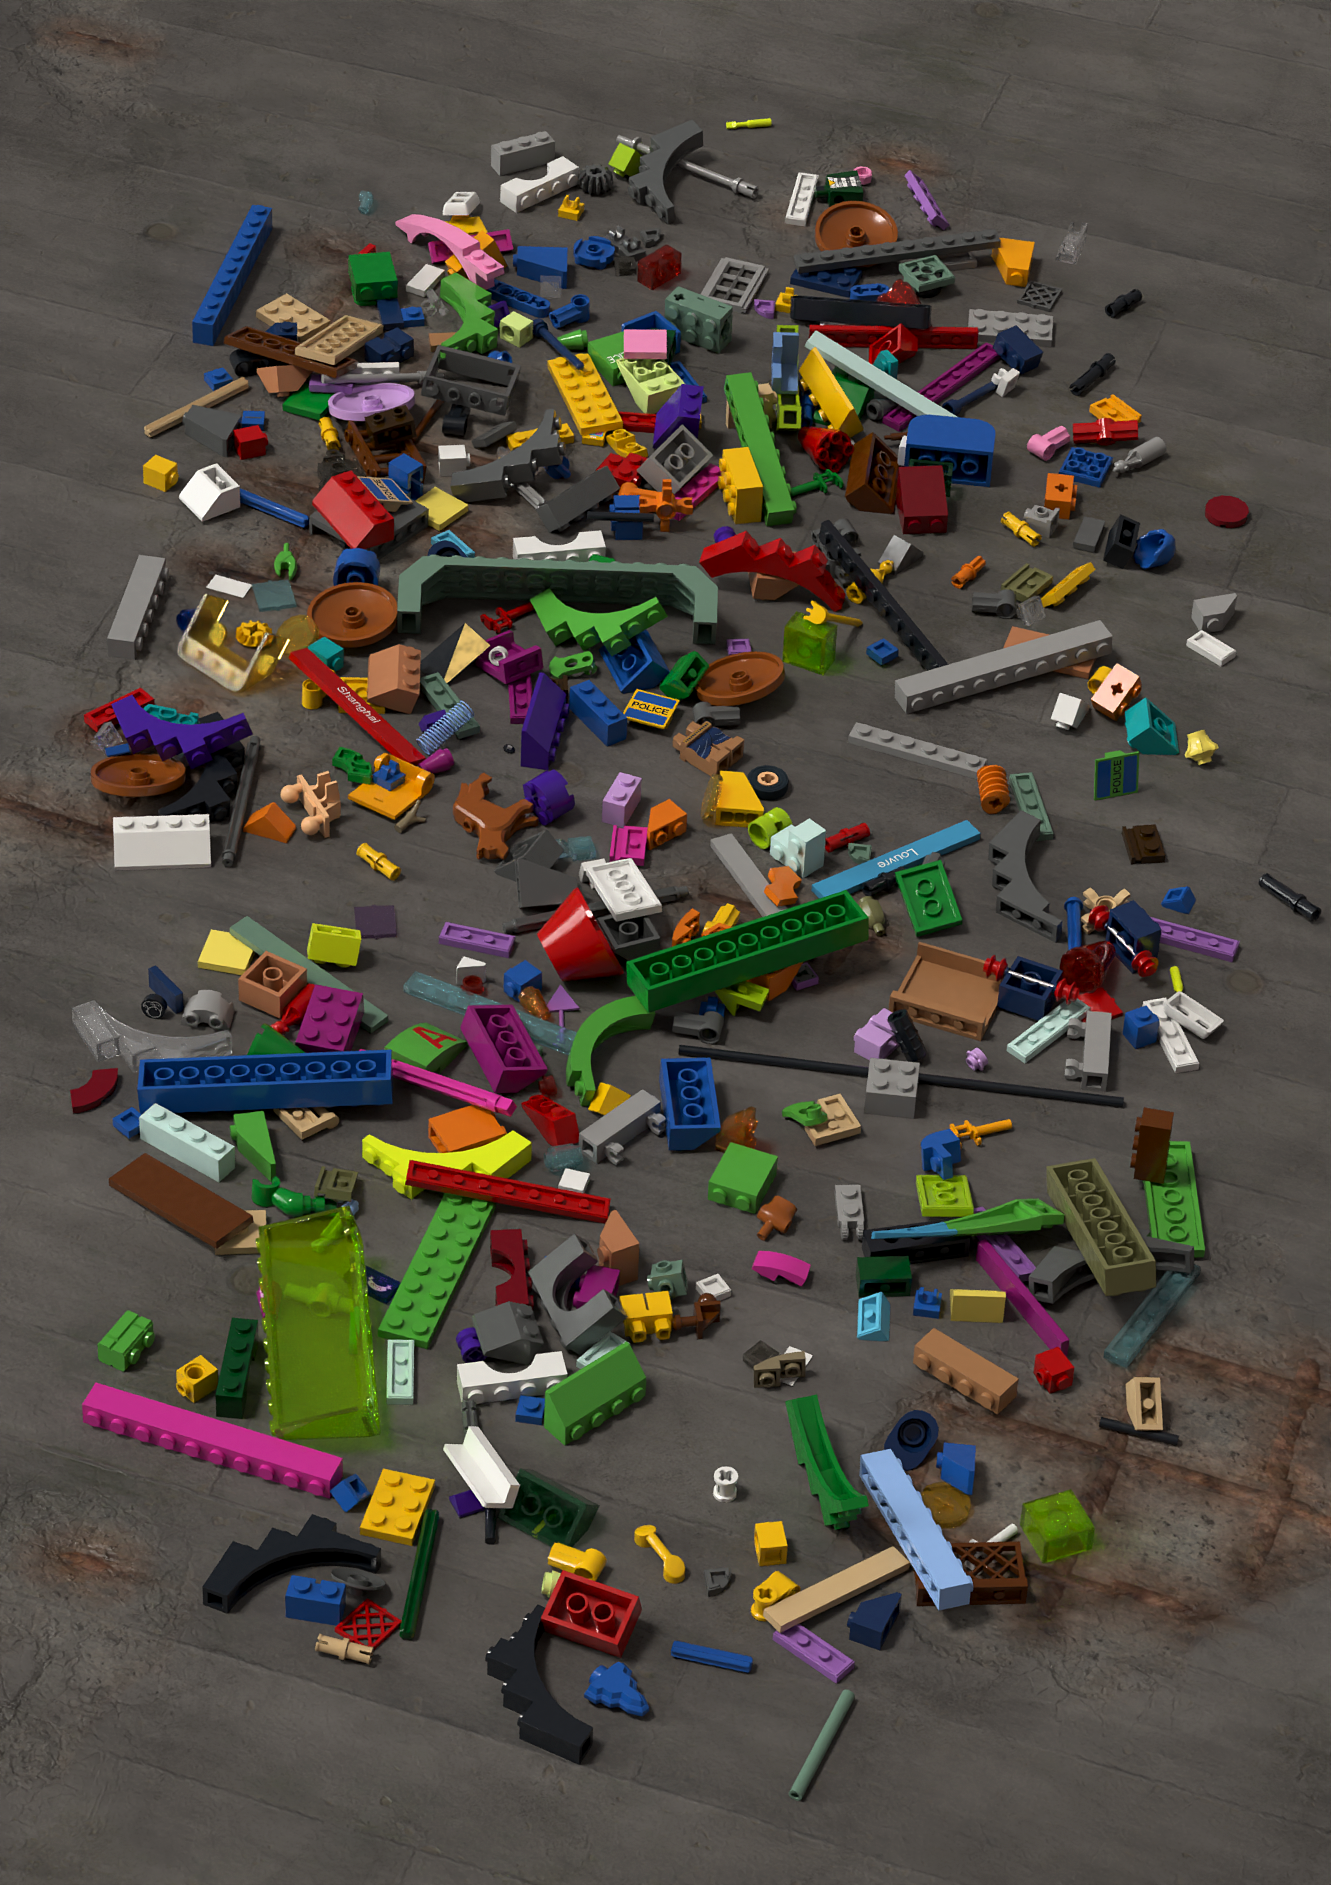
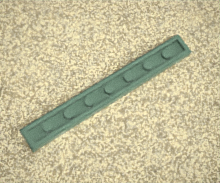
M246 916L230 927V934L260 956L265 951H268L307 968V984L311 983L353 991L250 917ZM364 999V1014L360 1026L369 1033H373L388 1022V1015Z

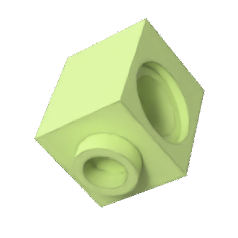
M514 311L500 320L501 339L519 348L533 339L532 320Z

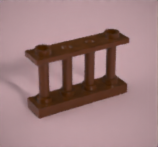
M348 421V428L344 433L345 440L349 443L363 467L366 477L380 478L389 476V467L380 468L378 464L389 463L405 453L423 464V481L421 483L424 484L427 465L411 439L375 449L372 442L365 443L364 439L369 438L367 430H358L353 421ZM394 449V451H397V453L374 456L371 453V451Z

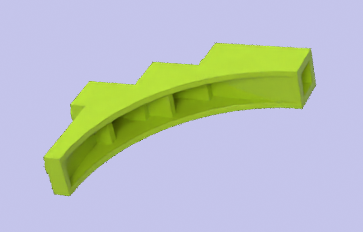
M777 325V332L798 333L799 325ZM799 385L797 394H777L776 431H799L801 429Z

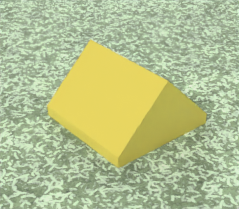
M950 1289L951 1321L1003 1323L1006 1292Z

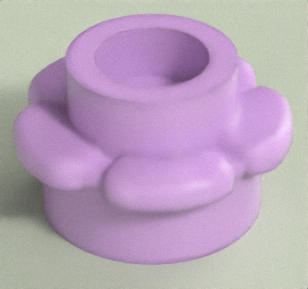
M978 1048L967 1051L966 1063L972 1070L979 1069L983 1071L984 1066L988 1064L985 1054Z

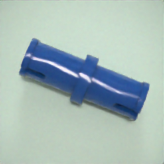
M809 390L804 391V396L802 391L799 393L801 427H808V421L810 427L813 424L812 414L814 413V405L808 396L811 394Z

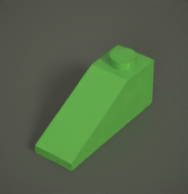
M264 1111L234 1114V1125L229 1126L231 1141L236 1140L238 1151L272 1182V1178L276 1176V1163Z

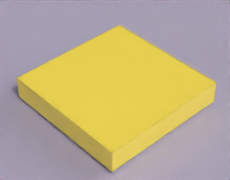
M434 487L415 500L429 509L428 525L438 531L468 512L469 508L468 504L437 487Z
M211 929L199 957L198 968L243 975L249 968L255 951L236 939L229 932Z

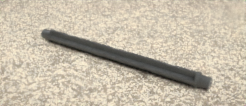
M252 736L247 743L245 761L225 848L222 853V863L227 867L233 865V861L237 856L238 842L254 777L255 765L261 749V740L258 736Z
M672 886L653 890L660 903L675 901L681 897L688 896L687 886ZM603 901L588 904L594 917L611 914ZM555 911L512 919L510 922L502 924L505 934L511 932L520 933L542 928Z

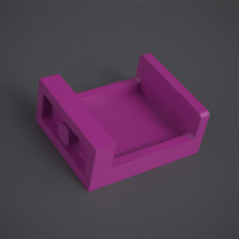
M510 630L485 640L490 647L475 659L477 667L505 684L544 668L541 648L535 645L525 650L515 644L514 634ZM503 646L507 649L509 656L498 661L499 666L493 665L489 660V652L494 647ZM496 653L495 656H499V655H503V654H502V653Z

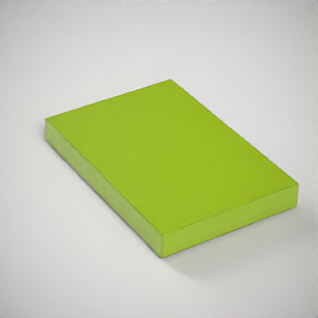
M916 1175V1188L922 1217H965L974 1214L966 1175H953V1178L943 1180L940 1175Z

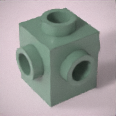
M683 1259L676 1261L664 1260L657 1264H652L651 1275L647 1276L650 1291H669L670 1299L687 1295L688 1279Z

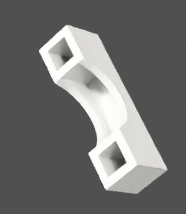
M562 156L547 163V175L541 179L522 180L515 178L502 184L500 202L515 213L520 212L577 185L579 167Z
M601 530L579 532L574 541L564 545L546 544L535 536L513 538V559L529 558L531 560L552 559L554 561L575 560L577 562H588L592 554L604 557L606 554V546Z
M562 1351L535 1354L532 1364L517 1373L497 1372L488 1367L484 1361L457 1364V1385L461 1402L473 1400L476 1404L518 1399L520 1395L531 1397L545 1395L546 1390L566 1379L568 1375Z

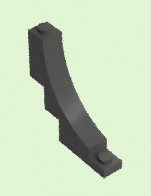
M1021 810L989 842L988 860L997 864L993 869L992 886L1001 890L997 895L996 913L1056 943L1061 938L1062 920L1049 914V902L1033 885L1025 863L1030 849L1040 837L1041 820Z

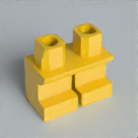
M669 1291L645 1293V1301L643 1293L619 1296V1301L628 1316L623 1320L625 1337L630 1336L634 1343L643 1342L646 1340L647 1334L656 1333V1337L659 1340L670 1338L673 1312Z

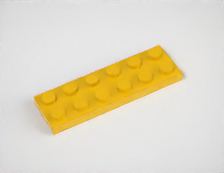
M589 353L575 355L584 364L583 370H577L563 357L547 360L548 370L581 436L623 428V421Z

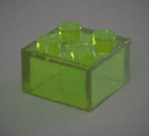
M796 611L785 625L782 662L824 676L835 661L838 625L827 621L821 625L815 624L803 618L809 615Z
M1072 1489L1022 1504L1020 1526L1043 1564L1092 1549L1095 1527Z

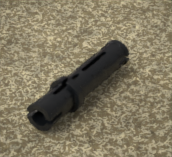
M1106 353L1099 361L1093 362L1089 370L1070 385L1071 393L1079 396L1097 378L1103 377L1107 370L1116 363V360H1113L1115 357L1111 353Z
M1269 873L1261 876L1259 886L1287 903L1291 910L1302 913L1311 921L1319 918L1321 908L1309 902L1305 895L1294 892Z

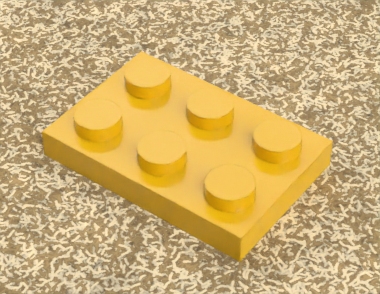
M383 1468L360 1525V1535L412 1546L434 1491L435 1480Z

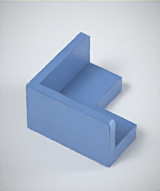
M773 332L771 373L772 391H775L776 394L798 393L799 333Z

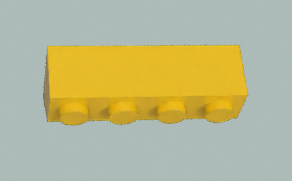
M814 347L799 369L802 377L799 382L804 391H810L811 394L808 396L814 407L819 405L820 410L818 413L824 422L828 420L830 423L827 427L829 429L841 430L851 438L863 431L864 428L854 407L819 351Z

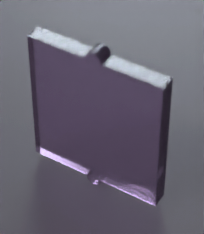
M373 904L372 906L354 907L356 930L361 932V939L374 938L378 940L379 938L397 937L394 905L376 906Z

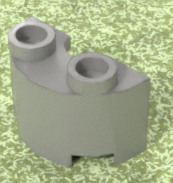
M199 990L197 995L188 998L180 1025L198 1027L199 1023L205 1022L212 1029L229 1031L235 1012L233 1003H228L227 1000L223 999L220 992Z

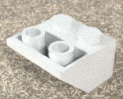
M216 463L198 470L180 493L179 499L203 522L239 508L240 486Z

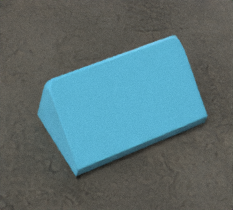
M882 1292L859 1299L857 1338L859 1340L889 1341L890 1302Z

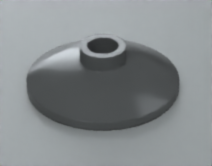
M336 1568L331 1571V1577L338 1583L346 1584L347 1593L351 1595L362 1596L364 1591H376L385 1587V1581L382 1578L369 1572L351 1568Z

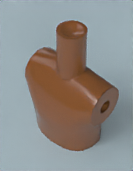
M775 1196L769 1204L763 1205L757 1214V1218L765 1224L757 1233V1237L764 1241L773 1229L785 1234L791 1226L793 1216L797 1212L796 1206L780 1196Z

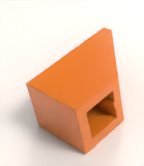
M670 799L651 808L647 829V849L649 850L686 832L687 813Z

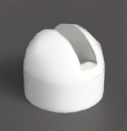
M503 646L494 647L489 652V660L496 666H499L498 661L509 656L507 649ZM496 653H502V654H503V655L495 656Z

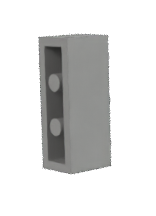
M546 131L491 145V166L499 176L545 165L555 160V141Z

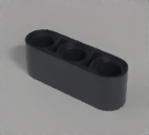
M243 349L234 350L229 356L233 370L239 377L258 375L257 368L291 365Z

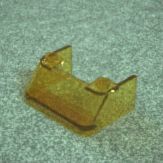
M204 593L178 645V655L181 659L227 689L241 693L273 673L289 639L265 632L249 663L223 646L228 632L226 626L219 622V619L228 600Z

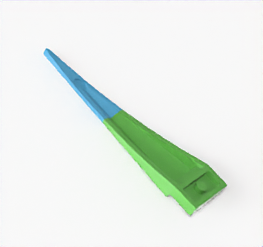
M1016 1199L976 1214L941 1223L904 1229L873 1231L871 1239L1027 1234L1041 1230V1227L1052 1228L1053 1225L1063 1224L1065 1214L1039 1199Z

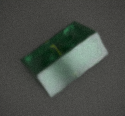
M520 1468L515 1478L520 1487L513 1508H501L498 1518L551 1547L554 1543L573 1547L589 1530L600 1505L534 1470Z

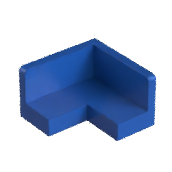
M657 311L622 324L621 332L624 329L650 330L651 328L676 330L677 348L675 354L680 352L681 331Z

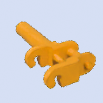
M1010 1119L977 1127L972 1126L968 1120H965L964 1124L954 1126L953 1123L950 1124V1130L958 1138L969 1136L977 1146L981 1145V1138L979 1136L1012 1129ZM966 1130L965 1133H958V1131Z

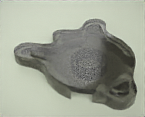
M330 449L326 452L323 462L321 464L318 463L317 475L321 480L318 490L321 491L332 476L343 472L352 471L356 476L366 477V474L361 470V466L355 458H353V461L345 459V454L340 453L336 449Z

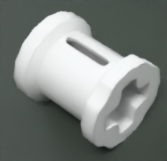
M732 1467L718 1468L714 1473L716 1485L714 1486L713 1496L720 1502H731L736 1498L737 1488L735 1484L738 1481V1473Z

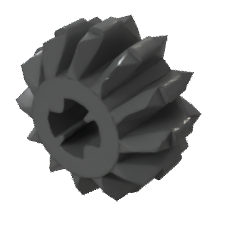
M593 164L592 166L585 165V168L580 169L578 184L584 193L589 192L590 195L596 194L598 196L600 193L606 194V191L611 190L613 175L608 167H602L601 164Z

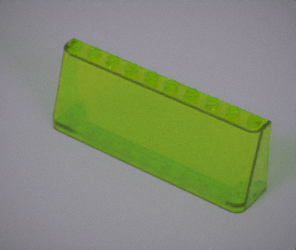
M350 1206L260 1226L259 1238H256V1246L258 1252L261 1253V1257L257 1258L259 1271L262 1273V1277L259 1278V1286L261 1292L264 1293V1297L260 1298L262 1311L265 1313V1317L262 1318V1326L264 1332L267 1333V1338H263V1344L268 1354V1358L265 1359V1367L267 1373L270 1374V1379H266V1385L271 1395V1399L268 1400V1408L271 1416L273 1415V1420L269 1421L272 1436H277V1438L282 1440L364 1438L381 1435L364 1245L361 1232Z

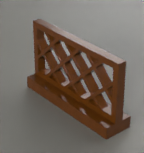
M1020 1541L950 1543L953 1552L962 1556L959 1558L962 1564L968 1560L976 1566L970 1573L963 1568L966 1575H969L973 1582V1592H970V1604L967 1605L1026 1604L1028 1582L1024 1573ZM1003 1551H1015V1557L1010 1561L999 1554ZM975 1552H984L988 1557L984 1561H980L973 1554ZM996 1560L1003 1567L996 1572L987 1565ZM914 1570L916 1606H936ZM1010 1570L1018 1578H1005L1003 1575ZM983 1571L991 1576V1578L978 1579L975 1576Z

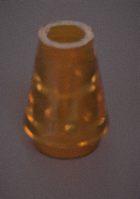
M530 986L521 991L518 996L520 1005L540 1023L548 1020L551 1013L540 990Z

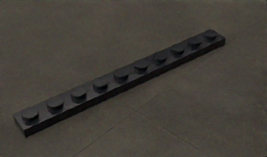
M830 520L821 522L819 533L821 544L825 545L831 552L832 557L840 563L845 573L849 574L854 580L856 586L863 591L868 601L877 608L879 614L891 625L892 630L900 636L905 646L909 647L914 653L916 659L923 664L927 671L949 665Z

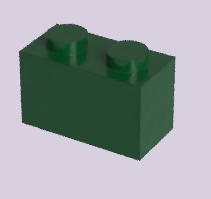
M909 1256L857 1257L856 1282L858 1297L864 1298L882 1292L885 1297L910 1296L912 1275Z

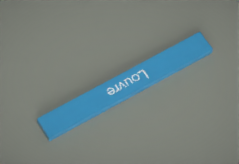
M965 820L812 884L811 891L818 898L847 890L849 894L863 889L862 883L876 878L882 872L888 873L900 866H903L905 869L923 864L926 855L936 852L942 856L980 840L981 833L968 820Z

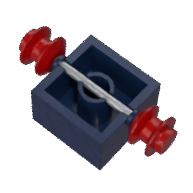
M1134 900L1110 909V912L1106 905L1097 906L1091 910L1088 919L1089 923L1095 925V929L1099 932L1107 930L1105 945L1132 974L1138 972L1141 977L1153 975L1159 963L1157 957L1162 934L1159 924L1154 922Z
M993 955L991 959L987 958L984 963L983 972H986V978L995 975L997 982L1003 979L999 985L997 1003L999 1008L1039 1021L1048 1014L1055 1001L1059 1002L1063 998L1066 999V1004L1070 1005L1071 1002H1075L1078 998L1080 989L1077 988V982L1068 985L1066 978L1062 979V970L1017 956L1011 968L1008 967L1006 958H1003L1001 962L996 961V955Z

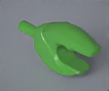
M285 543L284 551H281L275 558L274 569L279 577L281 576L282 569H288L289 580H292L297 572V562L292 552L289 551V543Z

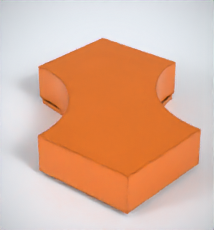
M789 866L770 868L768 878L772 884L766 885L764 890L766 896L777 907L795 904L798 897L794 889L800 886L802 881L800 877Z

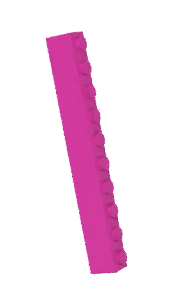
M100 1383L94 1384L82 1404L83 1423L103 1428L116 1434L129 1436L142 1442L158 1445L165 1449L184 1453L191 1457H197L217 1465L226 1466L239 1472L252 1474L265 1480L281 1483L291 1488L307 1491L317 1496L320 1495L330 1499L332 1496L330 1490L343 1477V1458Z

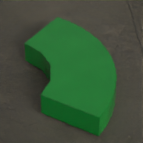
M339 747L332 758V766L346 771L348 781L371 784L372 766L370 762H366L363 759V755L354 750Z

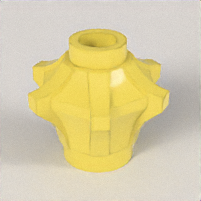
M1205 729L1188 734V748L1185 757L1198 761V765L1212 761L1211 756L1219 747L1218 744L1212 742L1208 735H1206Z

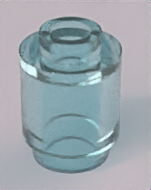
M569 1143L548 1147L547 1153H544L546 1168L556 1172L565 1170V1168L574 1169L577 1168V1165H582L583 1157L580 1146Z

